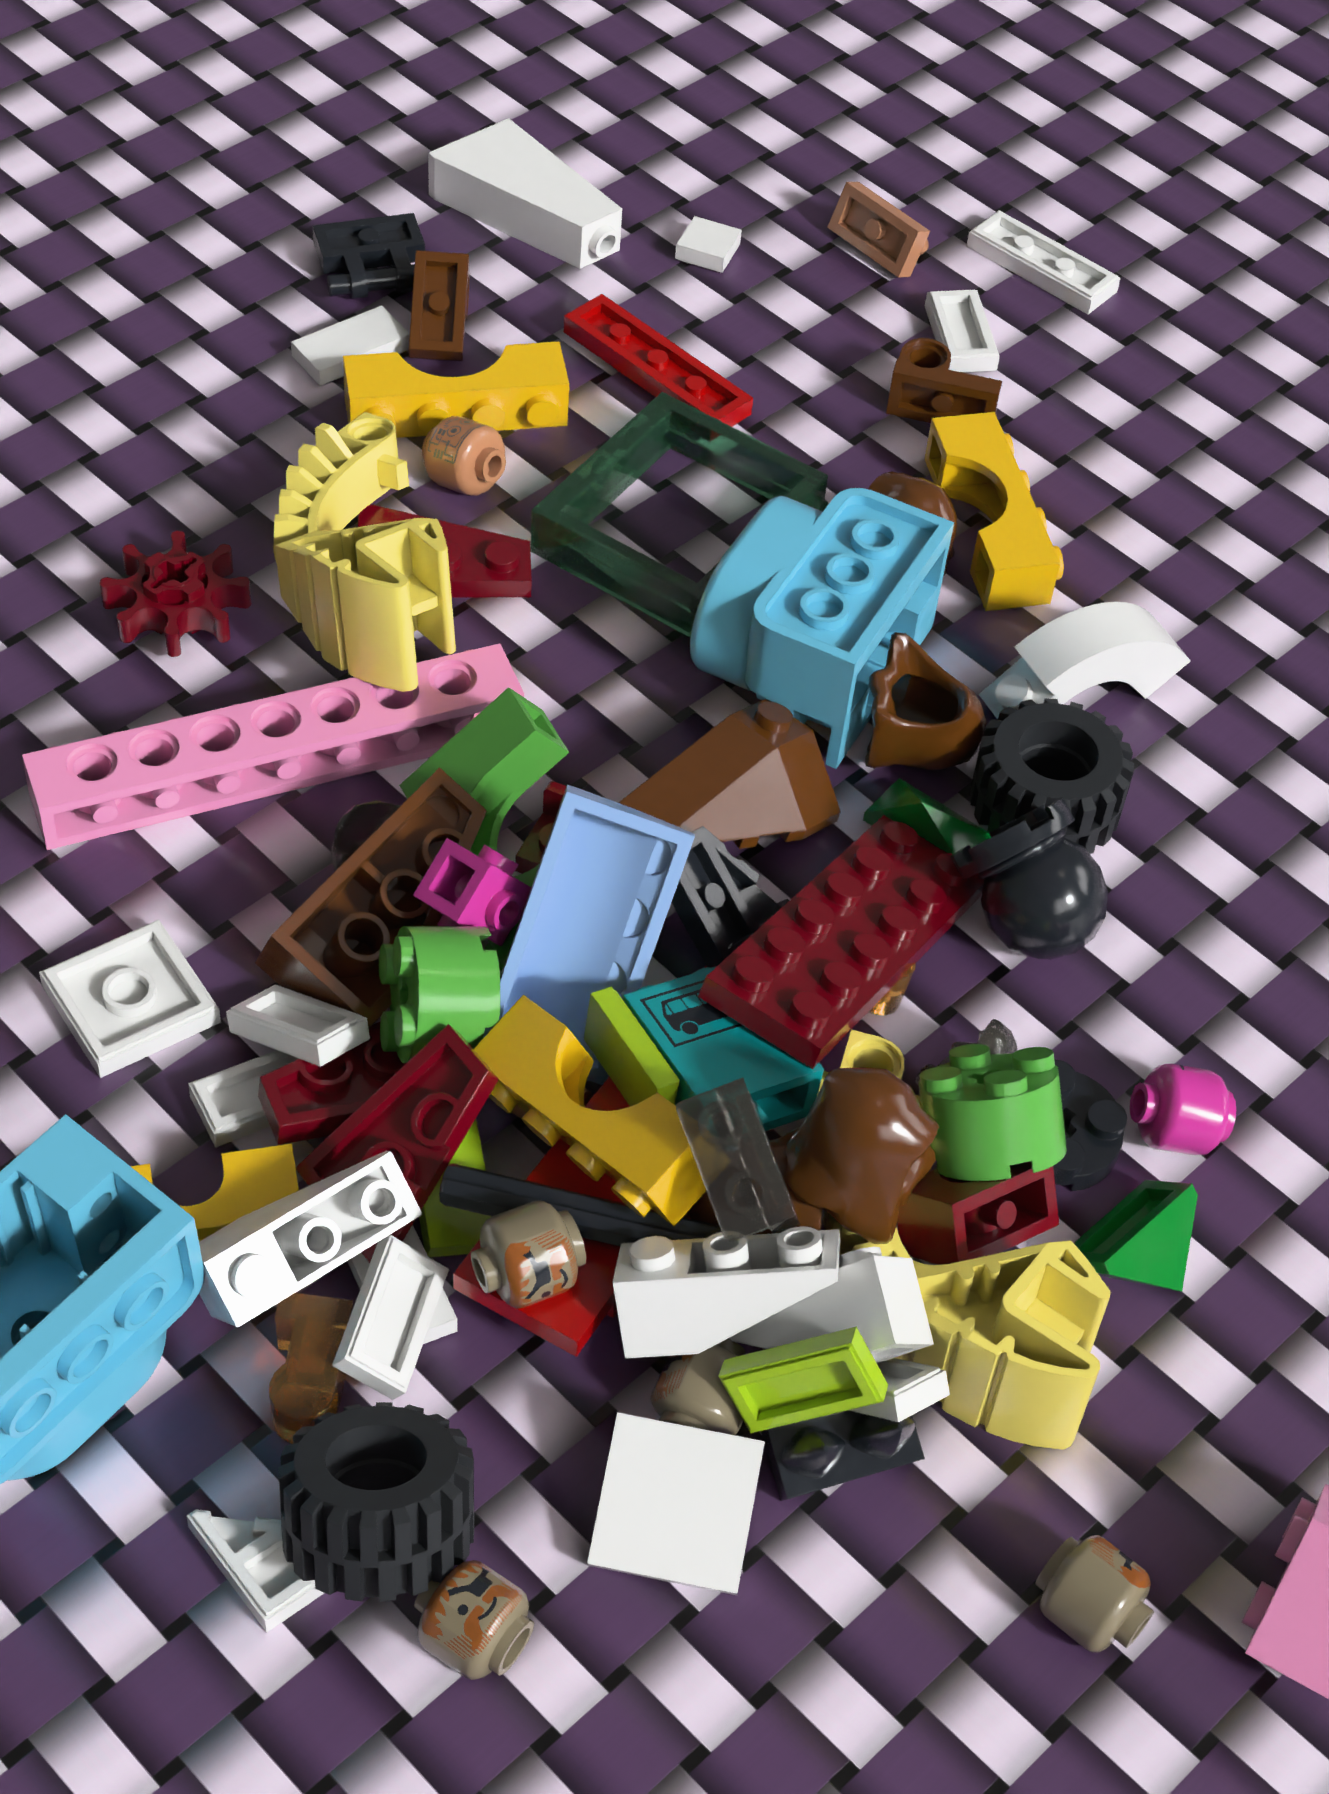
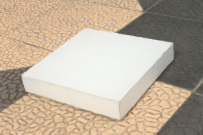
M156 920L39 972L43 989L100 1078L221 1023L218 1006L160 920Z
M617 1412L587 1565L737 1595L765 1441Z

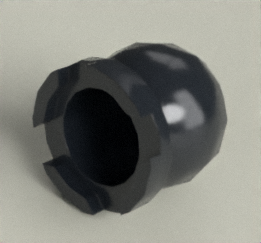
M1063 797L1054 800L1047 807L1043 804L989 832L991 838L971 848L970 845H967L951 855V859L962 880L976 874L979 879H984L981 906L988 928L1008 949L1026 957L1051 960L1074 954L1094 939L1106 917L1108 890L1100 866L1084 846L1063 837L1065 835L1063 828L1075 820Z

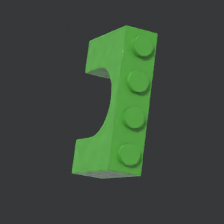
M508 687L399 786L408 799L440 767L487 810L470 849L472 853L478 856L484 844L497 851L499 831L511 806L528 788L564 758L569 751L544 711ZM539 865L528 872L513 877L532 887ZM519 922L511 929L502 946L488 940L489 943L485 946V950H496L499 970L501 972Z

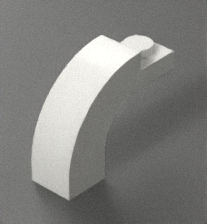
M1128 602L1098 603L1062 615L1023 639L1015 646V649L1022 658L985 688L979 696L997 719L999 712L1007 707L1018 710L1019 703L1032 699L1036 704H1042L1044 698L1058 699L1059 704H1065L1080 692L1092 686L1110 681L1126 682L1146 699L1191 660L1146 609Z

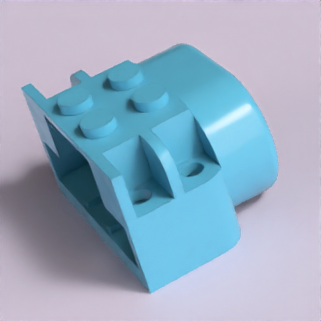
M850 488L839 492L824 511L785 496H777L768 500L757 511L722 556L705 587L696 611L690 638V654L694 665L703 672L756 693L757 698L760 700L768 699L771 702L785 706L791 711L793 717L803 724L807 720H811L830 728L831 734L825 765L837 769L872 717L873 696L869 688V676L876 670L885 668L891 635L894 632L906 633L921 645L933 627L954 522L864 488Z
M66 1114L0 1171V1484L5 1481L32 1477L57 1466L73 1454L149 1380L160 1362L166 1342L167 1329L192 1305L204 1283L205 1271L194 1217Z

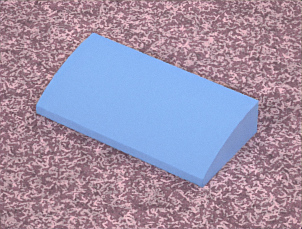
M567 784L500 975L499 1021L522 995H525L568 1027L594 1060L587 1080L603 1085L609 1075L584 1040L590 993L612 986L623 999V995L641 988L695 834L631 807ZM485 1028L484 1037L492 1028Z

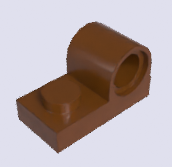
M416 250L409 338L410 358L463 361L465 321L468 316L469 254Z
M930 338L912 339L904 344L899 358L896 360L886 414L931 423L932 418L987 412H995L996 414L1002 381L949 370L951 352L947 346Z

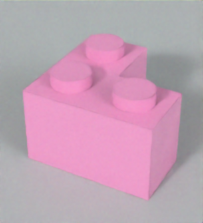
M1325 1484L1316 1504L1303 1497L1301 1498L1275 1554L1277 1558L1287 1562V1566L1276 1588L1263 1581L1260 1583L1241 1623L1254 1629L1245 1654L1329 1699V1485Z

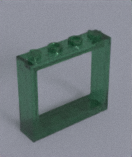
M661 392L531 510L530 552L691 638V631L699 602L717 564L697 583L588 524L670 448L769 499L785 496L821 511H824L829 504L825 500L828 475Z

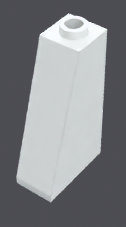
M509 118L428 153L429 195L434 200L579 269L620 251L622 208Z

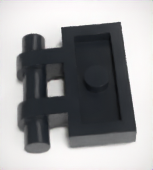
M414 213L312 225L313 243L323 274L343 273L327 276V287L330 297L349 294L351 299L368 297V292L393 288L396 289L397 293L413 291L415 264L411 265V263L415 262L416 250L425 251V242ZM390 266L389 268H382V269H374V270H366V271H365V269H367V268Z

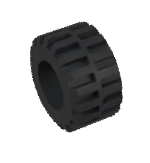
M1044 698L1042 704H1036L1031 699L1020 702L1018 710L1007 707L1000 711L998 720L991 719L986 726L984 736H982L971 784L970 805L975 806L974 817L978 824L988 825L987 832H991L1043 804L1047 807L1054 800L1063 797L1075 819L1063 828L1065 832L1063 837L1084 846L1089 854L1094 853L1096 845L1104 846L1111 839L1113 831H1116L1134 773V763L1131 762L1133 752L1129 743L1121 742L1123 738L1122 731L1116 725H1106V717L1096 710L1089 713L1082 710V704L1072 701L1070 705L1059 704L1058 699Z
M376 1402V1406L367 1407L356 1404L344 1407L343 1412L337 1414L328 1412L315 1418V1426H306L299 1429L293 1435V1444L284 1447L280 1456L281 1466L278 1467L283 1553L286 1561L293 1563L294 1573L303 1581L315 1580V1589L328 1595L337 1591L345 1593L346 1600L362 1602L364 1597H379V1602L396 1600V1595L408 1592L415 1596L428 1591V1583L431 1580L441 1583L448 1573L454 1569V1565H459L466 1561L470 1554V1544L474 1543V1457L472 1448L467 1447L466 1436L460 1429L449 1428V1420L439 1414L426 1415L424 1414V1408L407 1405L403 1408L395 1407L391 1402Z

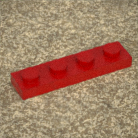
M600 294L564 315L563 332L713 438H716L752 415V396L605 295Z

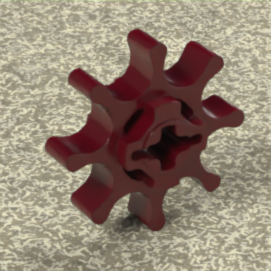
M183 531L171 533L172 549L166 554L157 552L152 556H146L140 553L133 544L123 546L125 573L131 577L125 579L104 577L100 580L103 607L105 609L128 608L117 614L121 642L130 643L138 634L154 630L159 634L165 633L167 654L171 657H177L181 655L180 638L187 632L194 634L200 630H206L212 633L221 643L229 641L231 638L229 615L221 609L226 607L246 609L251 606L249 579L244 576L231 579L223 578L233 573L231 546L221 544L213 553L206 556H199L193 552L187 553L185 533Z

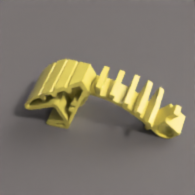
M364 412L338 432L332 425L321 423L315 428L316 446L303 443L298 449L299 466H288L286 470V489H281L279 494V514H275L273 553L277 563L281 597L297 622L302 623L303 631L315 650L321 651L322 658L341 671L348 669L349 675L380 687L406 692L412 691L418 686L414 631L418 630L443 653L453 654L456 651L448 547L438 519L413 518L344 529L363 509L391 488L399 491L409 486L407 461L398 458L396 426L386 418Z
M851 1029L840 1068L864 1067L887 1069L902 1080L904 1057L901 1050L893 1042L879 1036ZM823 1072L818 1093L822 1087L825 1077L829 1072ZM916 1095L921 1106L920 1096ZM824 1210V1229H839L841 1241L840 1255L861 1248L880 1247L882 1256L911 1258L900 1240L897 1228H895L894 1236L889 1243L873 1244L859 1234L846 1230ZM1069 1240L1038 1244L951 1264L929 1265L913 1260L934 1345L895 1358L946 1370L950 1395L939 1401L942 1402V1409L946 1413L973 1427L983 1424L985 1425L986 1432L1018 1443L1060 1450L1070 1447L1075 1440L1100 1370L1099 1360L1090 1352L1110 1299L1109 1288L1084 1254Z

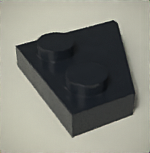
M701 826L691 831V833L695 834V838L671 903L706 966L712 968L724 961L789 900L785 899L776 903L755 885L760 875L743 860L734 858L727 851L724 843L704 826Z

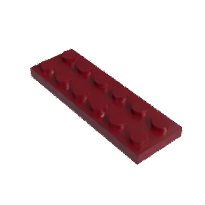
M883 815L706 976L698 997L813 1069L981 897L984 879H979L976 874L962 880L951 859L952 853H947L918 836L917 832L909 825L893 821Z

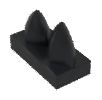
M847 1410L761 1431L781 1501L925 1459L916 1430V1422L912 1415L900 1422H895Z

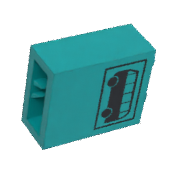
M716 967L702 968L693 974L657 985H647L623 995V1001L680 1080L675 1106L703 1125L718 1145L735 1142L807 1116L817 1097L824 1068L820 1063L813 1069L699 998L698 995L706 976Z

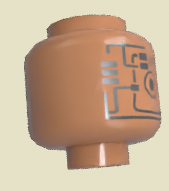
M459 416L445 418L428 432L423 442L422 457L428 477L437 485L464 495L478 496L487 492L505 470V446L501 435L493 427Z

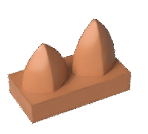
M846 182L827 228L898 278L910 277L919 256L929 248L927 238L930 230L860 182Z

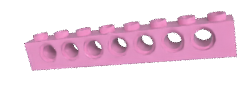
M499 643L418 662V686L412 691L402 692L365 682L356 677H350L345 680L294 690L276 696L234 704L121 732H113L108 735L61 746L49 747L22 754L31 803L46 850L429 758L508 687L523 697L524 692Z

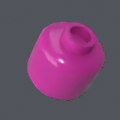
M1163 1064L1155 1067L1147 1075L1144 1083H1138L1135 1086L1130 1099V1116L1135 1123H1138L1142 1139L1151 1148L1189 1155H1206L1217 1147L1220 1142H1224L1229 1138L1236 1120V1101L1233 1093L1227 1090L1224 1080L1215 1072L1176 1064Z

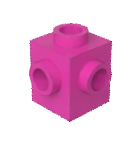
M446 838L413 896L443 914L437 924L438 926H485L492 935L486 939L502 946L511 929L519 922L531 887L512 876L519 864L485 844L477 856Z

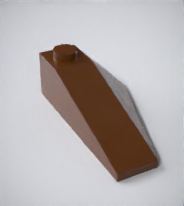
M768 699L761 700L730 714L618 802L689 832L704 826L721 842L733 841L739 849L756 847L760 836L779 834L785 842L803 840L837 822L841 813L813 730L794 718L791 711L785 706L771 702Z
M439 767L270 936L255 964L281 987L366 1017L369 1029L382 1016L383 1011H386L392 1004L390 984H382L379 977L381 945L394 944L395 937L403 926H437L442 913L416 898L413 894L446 838L470 851L487 810Z

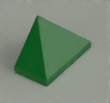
M900 778L864 812L863 821L871 826L883 815L893 821L907 824L917 832L918 836L945 852L952 854L967 845H970L972 848L991 838L989 832Z
M1144 1180L1075 1241L1074 1244L1088 1259L1099 1276L1182 1292L1198 1194L1192 1183Z

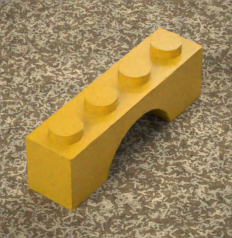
M560 341L506 345L501 357L492 366L481 372L461 377H442L422 372L408 364L398 352L343 356L344 397L348 424L364 412L392 421L396 426L397 438L426 436L440 421L451 416L465 417L491 426L496 431L568 426L569 380Z
M995 412L932 418L924 460L933 482L944 488L949 498L961 500L975 506L993 522V524L978 531L970 574L985 611L1051 604L1056 580H1060L1063 575V556L1060 548L1053 546L1048 536L1043 509L1036 507L1030 494V483L1026 471L1020 470L1017 465L1010 434L1003 432Z
M522 995L474 1048L475 1052L498 1077V1082L489 1098L507 1113H510L516 1105L527 1112L521 1120L549 1146L553 1147L559 1139L567 1143L570 1148L565 1154L594 1181L597 1182L604 1174H607L616 1181L611 1190L623 1203L642 1218L652 1209L675 1227L731 1163V1160L703 1125L659 1093L638 1104L620 1110L598 1111L585 1108L584 1089L594 1063L593 1058L566 1025L525 995Z

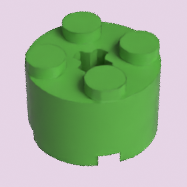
M403 926L395 937L394 944L381 945L379 977L382 984H390L392 1003L390 1011H383L380 1021V1041L384 1052H397L401 1062L407 1063L448 1024L458 1031L474 1049L483 1039L485 1028H493L499 1022L500 972L496 950H483L481 944L482 940L492 936L487 927Z
M962 1045L949 1051L950 1062L921 1072L919 1080L921 1108L939 1125L937 1134L930 1145L935 1152L939 1174L967 1181H996L1011 1178L1010 1165L1032 1161L1033 1173L1052 1167L1064 1158L1067 1148L1060 1080L1052 1049L1029 1047L1017 1050L1013 1054H990V1048L987 1045Z

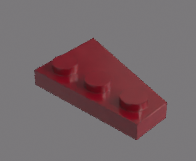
M370 504L358 514V527L429 517ZM438 520L448 547L452 598L531 597L530 541Z
M380 1022L373 1024L369 1028V1040L321 1067L298 1059L260 1077L258 1098L277 1145L329 1136L406 1064L401 1062L397 1052L383 1051L380 1041Z
M448 1024L295 1168L308 1186L377 1154L391 1151L420 1210H422L497 1084L498 1077L462 1035ZM416 1219L390 1235L403 1242ZM378 1242L361 1252L369 1263Z

